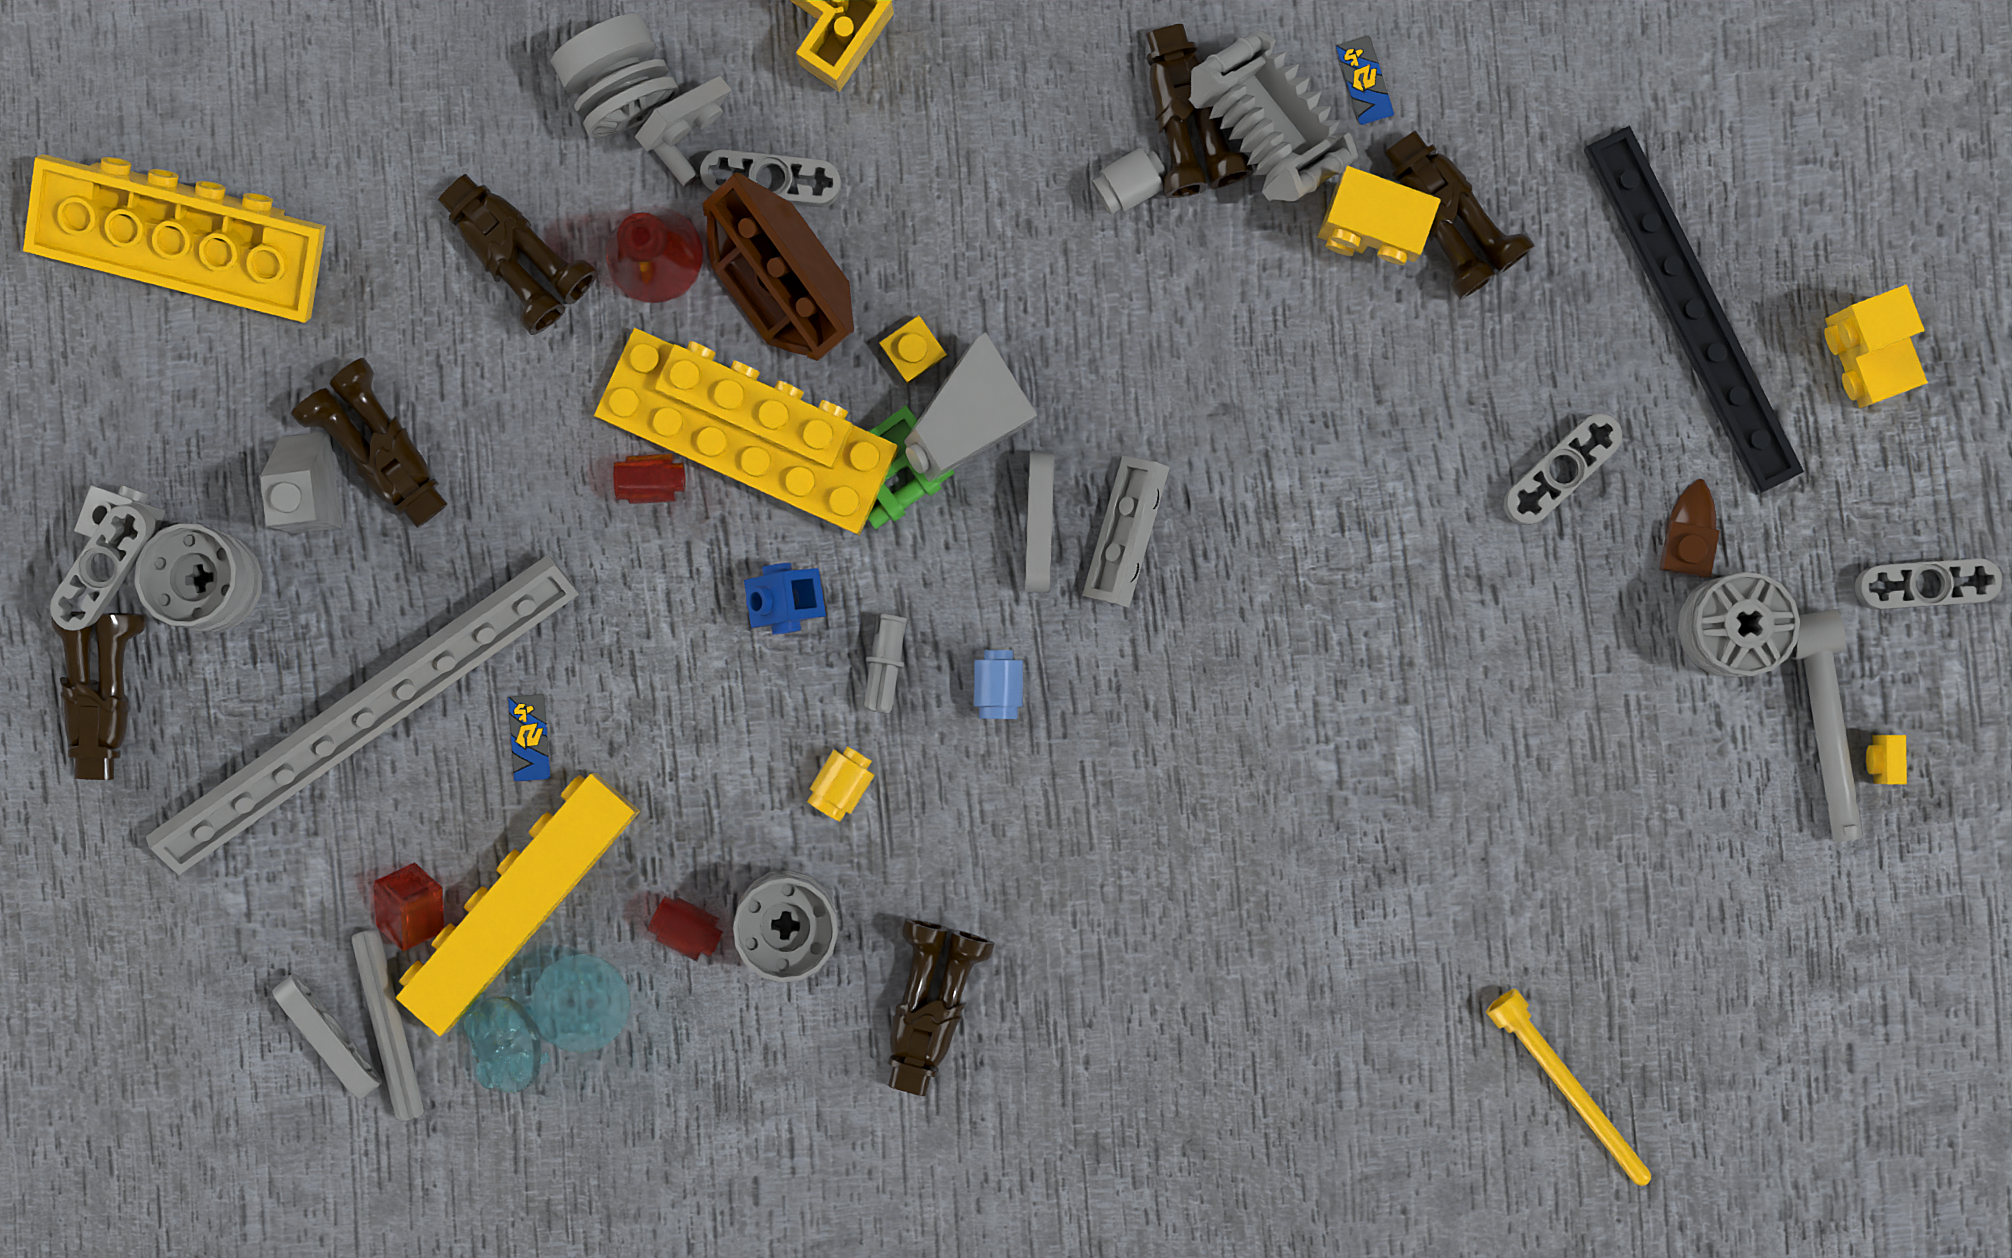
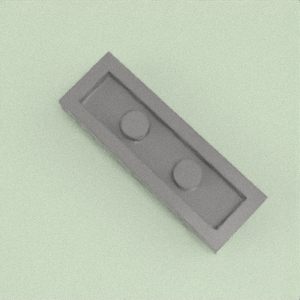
M1122 456L1082 596L1127 608L1130 607L1170 467L1154 461Z

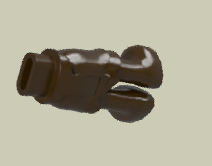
M1174 24L1147 33L1146 36L1151 53L1147 55L1146 59L1151 66L1150 86L1155 103V121H1158L1159 134L1165 130L1171 157V171L1162 179L1165 197H1188L1202 193L1207 188L1206 179L1197 162L1187 128V122L1193 115L1205 156L1207 175L1211 188H1222L1254 173L1252 164L1247 165L1250 159L1248 155L1232 152L1225 140L1222 129H1220L1219 118L1209 119L1213 106L1195 108L1189 100L1191 97V71L1194 67L1203 63L1204 60L1196 53L1195 42H1188L1184 25Z
M1413 131L1385 152V155L1396 168L1392 176L1395 180L1400 181L1401 185L1441 199L1428 238L1431 242L1435 237L1449 259L1455 274L1451 286L1458 298L1462 300L1494 278L1495 273L1498 276L1517 263L1535 245L1523 233L1507 236L1498 229L1474 196L1472 185L1466 180V176L1448 157L1441 153H1436L1437 148L1434 144L1427 146L1417 131ZM1456 215L1466 225L1483 251L1490 266L1476 256L1452 223Z
M467 174L460 176L438 199L451 213L449 221L458 227L464 242L482 262L485 271L490 272L496 282H499L502 278L519 297L524 305L520 321L530 335H536L555 323L565 313V307L518 263L519 250L552 284L558 294L570 305L577 302L587 292L598 275V271L585 260L567 263L560 258L532 230L530 221L523 216L522 212L501 196L491 193L487 186L481 185L478 187Z
M359 358L339 371L329 384L354 409L371 430L373 436L370 445L328 388L319 389L309 395L292 410L291 415L304 428L321 427L326 430L345 450L357 467V475L364 480V483L377 497L389 505H398L395 508L398 515L405 513L416 528H419L448 504L435 489L439 482L436 479L429 480L431 478L429 468L423 456L410 440L406 427L402 428L397 416L391 420L378 402L372 390L374 372L365 358Z
M71 611L70 614L74 617L86 612ZM102 613L94 624L79 630L64 629L52 617V627L62 639L65 654L67 678H60L62 692L60 693L64 705L65 731L70 745L68 757L75 758L74 779H114V758H120L121 751L111 749L119 748L125 739L129 712L127 709L129 700L124 693V652L127 641L144 631L146 614ZM95 630L98 644L99 682L90 679V647Z
M905 919L903 937L912 946L913 956L907 986L902 1001L896 1006V1012L893 1016L890 1034L892 1055L888 1061V1064L893 1066L888 1086L914 1095L926 1096L931 1077L938 1076V1066L946 1056L955 1029L963 1017L961 1012L967 1002L960 1003L967 977L974 964L990 958L995 943L972 933L953 930L938 996L927 1001L935 967L945 943L948 928L927 921Z

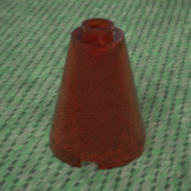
M652 206L637 209L618 222L608 239L606 262L612 279L624 293L631 298L648 304L659 303L684 295L697 281L703 265V250L700 237L688 219L669 208Z

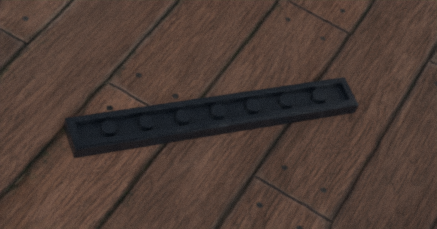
M1630 125L1586 146L1583 150L1756 494H1761L1803 473L1804 470Z

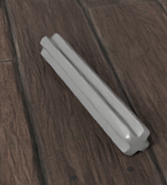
M377 929L354 934L351 940L395 1117L398 1121L415 1119L423 1114L424 1109L380 932Z

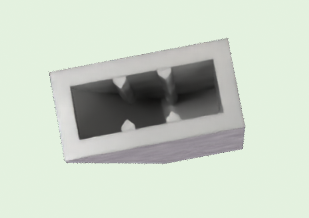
M986 332L978 336L965 350L904 440L907 446L906 455L910 464L918 473H923L929 483L1022 430L1037 416Z
M326 431L280 437L260 475L266 526L291 534L342 528L331 435Z

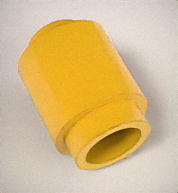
M849 746L846 747L843 754L833 749L809 788L813 793L807 802L829 817L841 822L846 812L849 814L853 812L874 778L875 774L868 770L872 761Z

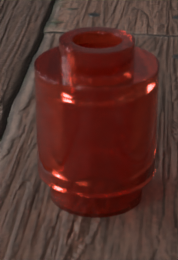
M673 453L626 456L625 461L614 462V490L617 500H628L629 504L676 502L677 492L686 491L684 462L676 463Z
M664 896L647 928L648 932L657 936L655 941L698 962L702 954L711 958L724 931L716 928L720 918L679 897L674 901L667 896Z

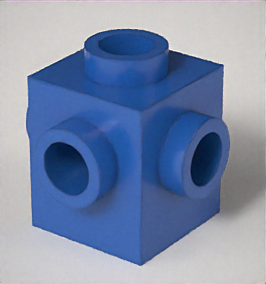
M791 563L773 564L762 567L763 576L744 580L746 605L749 611L751 628L771 626L772 635L801 631V621L826 616L819 568L792 570Z

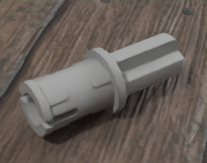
M877 614L871 657H866V663L870 664L864 707L872 712L890 713L893 705L898 668H904V662L900 660L908 619L894 615Z

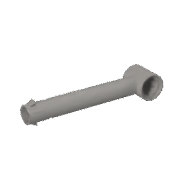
M1837 609L1800 614L1798 641L1790 657L1793 660H1804L1833 842L1863 838L1856 802V790L1833 654L1842 653L1845 650L1846 636L1843 620Z

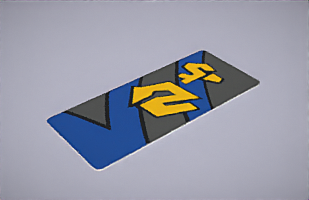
M1365 36L1336 45L1359 124L1364 125L1393 116L1394 111L1371 37Z
M544 694L511 696L508 698L514 781L549 779L550 764Z

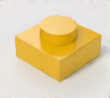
M919 315L879 342L907 384L947 357V354Z
M1873 735V745H1869L1866 751L1867 771L1869 774H1873V784H1907L1906 735Z

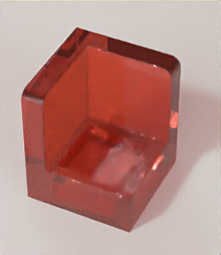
M414 862L373 881L376 925L403 952L437 936L444 929L442 887L418 864Z

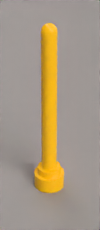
M1516 988L1501 995L1487 1008L1486 1014L1497 1028L1504 1027L1508 1033L1514 1032L1631 1180L1639 1186L1647 1185L1651 1180L1649 1169L1529 1021L1531 1014L1527 1010L1528 1002Z

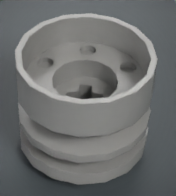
M640 14L621 15L596 24L564 43L554 52L550 60L567 93L586 91L577 99L574 108L579 116L586 117L583 125L591 138L614 135L646 122L656 108L677 98L680 93L673 77H665L669 69L664 60L653 59L645 61L653 54L657 46Z
M179 523L160 530L145 543L136 561L134 583L141 603L153 617L171 626L200 632L219 633L238 626L253 613L261 596L263 574L257 556L244 541L228 533L213 530L203 525ZM209 573L213 574V582L207 583L206 587L202 588L201 580L207 579Z
M1741 572L1705 581L1692 591L1680 610L1678 634L1682 648L1691 661L1711 675L1731 678L1754 676L1772 671L1788 659L1798 641L1800 618L1795 600L1782 584L1765 574ZM1749 615L1751 619L1748 621L1747 626L1751 632L1739 634L1737 630L1740 628L1741 623L1736 618Z
M792 870L769 872L752 882L739 899L733 923L735 947L745 965L762 978L781 983L803 980L819 971L833 953L838 935L835 905L825 887L811 876ZM782 911L791 912L792 920L800 922L799 926H792L790 934L787 935L780 934L779 925L772 924V920L780 919Z

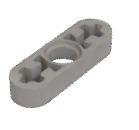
M721 149L709 153L702 161L700 167L701 179L711 193L720 187L716 177L710 175L711 169H719L721 162L724 161L728 162L731 171L745 173L744 163H752L748 178L756 183L758 174L764 167L772 165L781 168L785 173V182L780 189L773 192L793 205L826 207L838 199L842 189L837 169L831 163L824 160ZM792 168H801L798 175L800 179L814 180L817 172H824L826 180L833 182L832 188H824L822 196H815L811 186L797 184L799 194H790L794 184Z
M1595 414L1581 421L1507 491L1504 497V510L1509 519L1519 525H1532L1543 520L1616 452L1622 442V430L1619 423L1613 417L1606 414ZM1590 425L1594 429L1604 426L1609 432L1604 438L1608 446L1605 448L1599 444L1590 449L1584 455L1592 460V463L1587 466L1581 453L1569 447V443L1573 440L1575 446L1579 448L1592 436L1588 430ZM1557 456L1568 457L1575 464L1576 474L1569 483H1558L1550 474V464ZM1538 473L1542 483L1551 491L1556 492L1557 496L1552 499L1547 491L1534 503L1535 508L1538 510L1536 514L1531 511L1521 514L1516 508L1521 502L1517 494L1520 491L1522 494L1527 495L1536 490L1541 483L1535 481L1533 477Z
M1030 451L1025 592L1049 593L1054 480V452Z
M128 503L112 508L105 515L51 599L50 612L54 621L60 627L67 630H79L94 624L100 618L135 565L145 543L154 535L155 521L153 515L146 507L137 503ZM132 516L136 519L133 527L138 531V534L126 536L119 546L105 542V539L108 542L118 540L124 532L125 526L120 522V519ZM97 553L108 555L114 563V573L107 581L97 578L92 572L91 562ZM87 587L97 590L88 593L81 602L80 607L86 613L73 617L70 614L73 606L68 602V599L80 597Z
M1982 558L1873 566L1863 570L1856 579L1855 594L1862 605L1873 610L1986 602L1996 597L2001 590L2003 580L1997 565L1990 560ZM1949 568L1954 569L1953 574H1951ZM1975 568H1977L1978 575L1987 577V585L1979 587V595L1974 586L1954 587L1953 578L1972 576L1975 573ZM1924 570L1934 572L1940 579V590L1933 598L1923 597L1916 588V579ZM1901 571H1905L1904 579L1901 574ZM1877 574H1880L1882 582L1903 581V590L1883 593L1882 601H1879L1878 593H1870L1869 583L1876 582ZM1953 591L1956 595L1955 598L1951 596ZM1904 593L1907 597V601H1903Z
M292 973L272 989V993L281 1008L355 1097L362 1100L382 1084L381 1077L375 1067L312 989L298 975Z

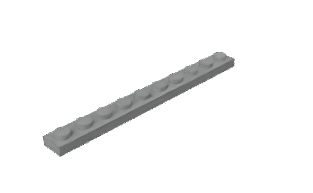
M549 554L145 836L149 848L177 875L182 874L579 595L574 584Z

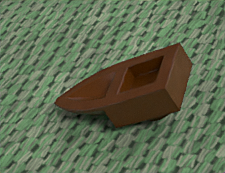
M1698 479L1690 485L1680 496L1672 510L1667 525L1659 570L1704 579L1711 578L1720 530H1716L1717 516L1714 500L1703 479Z

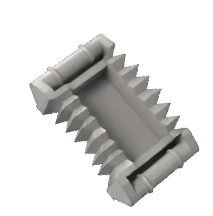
M1256 30L1244 38L1236 39L1233 45L1218 54H1211L1206 61L1192 69L1191 97L1189 100L1195 108L1213 106L1209 119L1223 116L1220 129L1234 127L1229 140L1243 139L1240 152H1252L1247 165L1259 163L1253 175H1267L1262 193L1269 202L1273 199L1288 202L1296 201L1303 195L1314 192L1317 186L1332 176L1341 174L1347 165L1349 166L1358 159V153L1349 132L1334 134L1341 120L1326 121L1332 106H1317L1322 91H1306L1310 77H1296L1299 64L1283 66L1286 52L1272 54L1276 40L1266 33Z

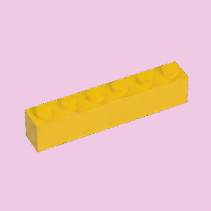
M590 773L586 779L579 774L561 794V797L566 801L554 816L547 811L540 817L528 832L534 838L522 853L515 848L506 856L496 869L501 875L496 883L489 890L485 886H481L464 905L463 908L469 914L457 927L449 923L431 943L436 951L425 964L417 960L399 980V983L404 988L395 998L439 1037L448 1033L640 813L637 807L598 773Z

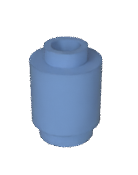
M984 650V660H974V707H979V719H1018V707H1023V660H1013V650Z

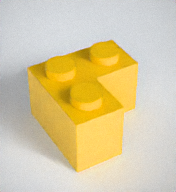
M789 0L818 20L796 51L799 65L840 92L893 16L892 0Z
M1347 165L1336 183L1317 237L1327 241L1326 248L1342 255L1353 256L1354 251L1363 254L1365 249L1370 246L1378 249L1377 256L1385 261L1398 265H1405L1406 260L1415 262L1422 253L1441 199Z
M1907 284L1850 305L1825 318L1828 326L1824 330L1827 345L1834 355L1839 354L1845 373L1842 374L1844 389L1851 400L1857 401L1859 409L1928 383L1910 338L1925 330Z

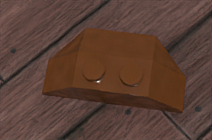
M738 172L729 177L702 203L704 216H707V241L711 267L768 345L792 353L806 355L807 358L818 361L823 359L854 332L849 280L791 202Z

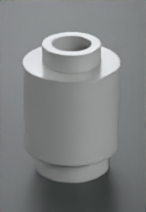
M1139 147L1099 171L1100 176L1092 180L1091 183L1104 208L1112 215L1118 210L1125 213L1162 191L1163 184L1161 179L1167 173L1154 151L1146 154Z

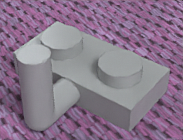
M718 76L656 108L635 136L647 152L653 149L684 187L696 180L699 174L677 149L675 144L681 141L691 131V128L698 126L703 130L713 124L722 115L723 110L720 108V105L731 93V88L721 76Z

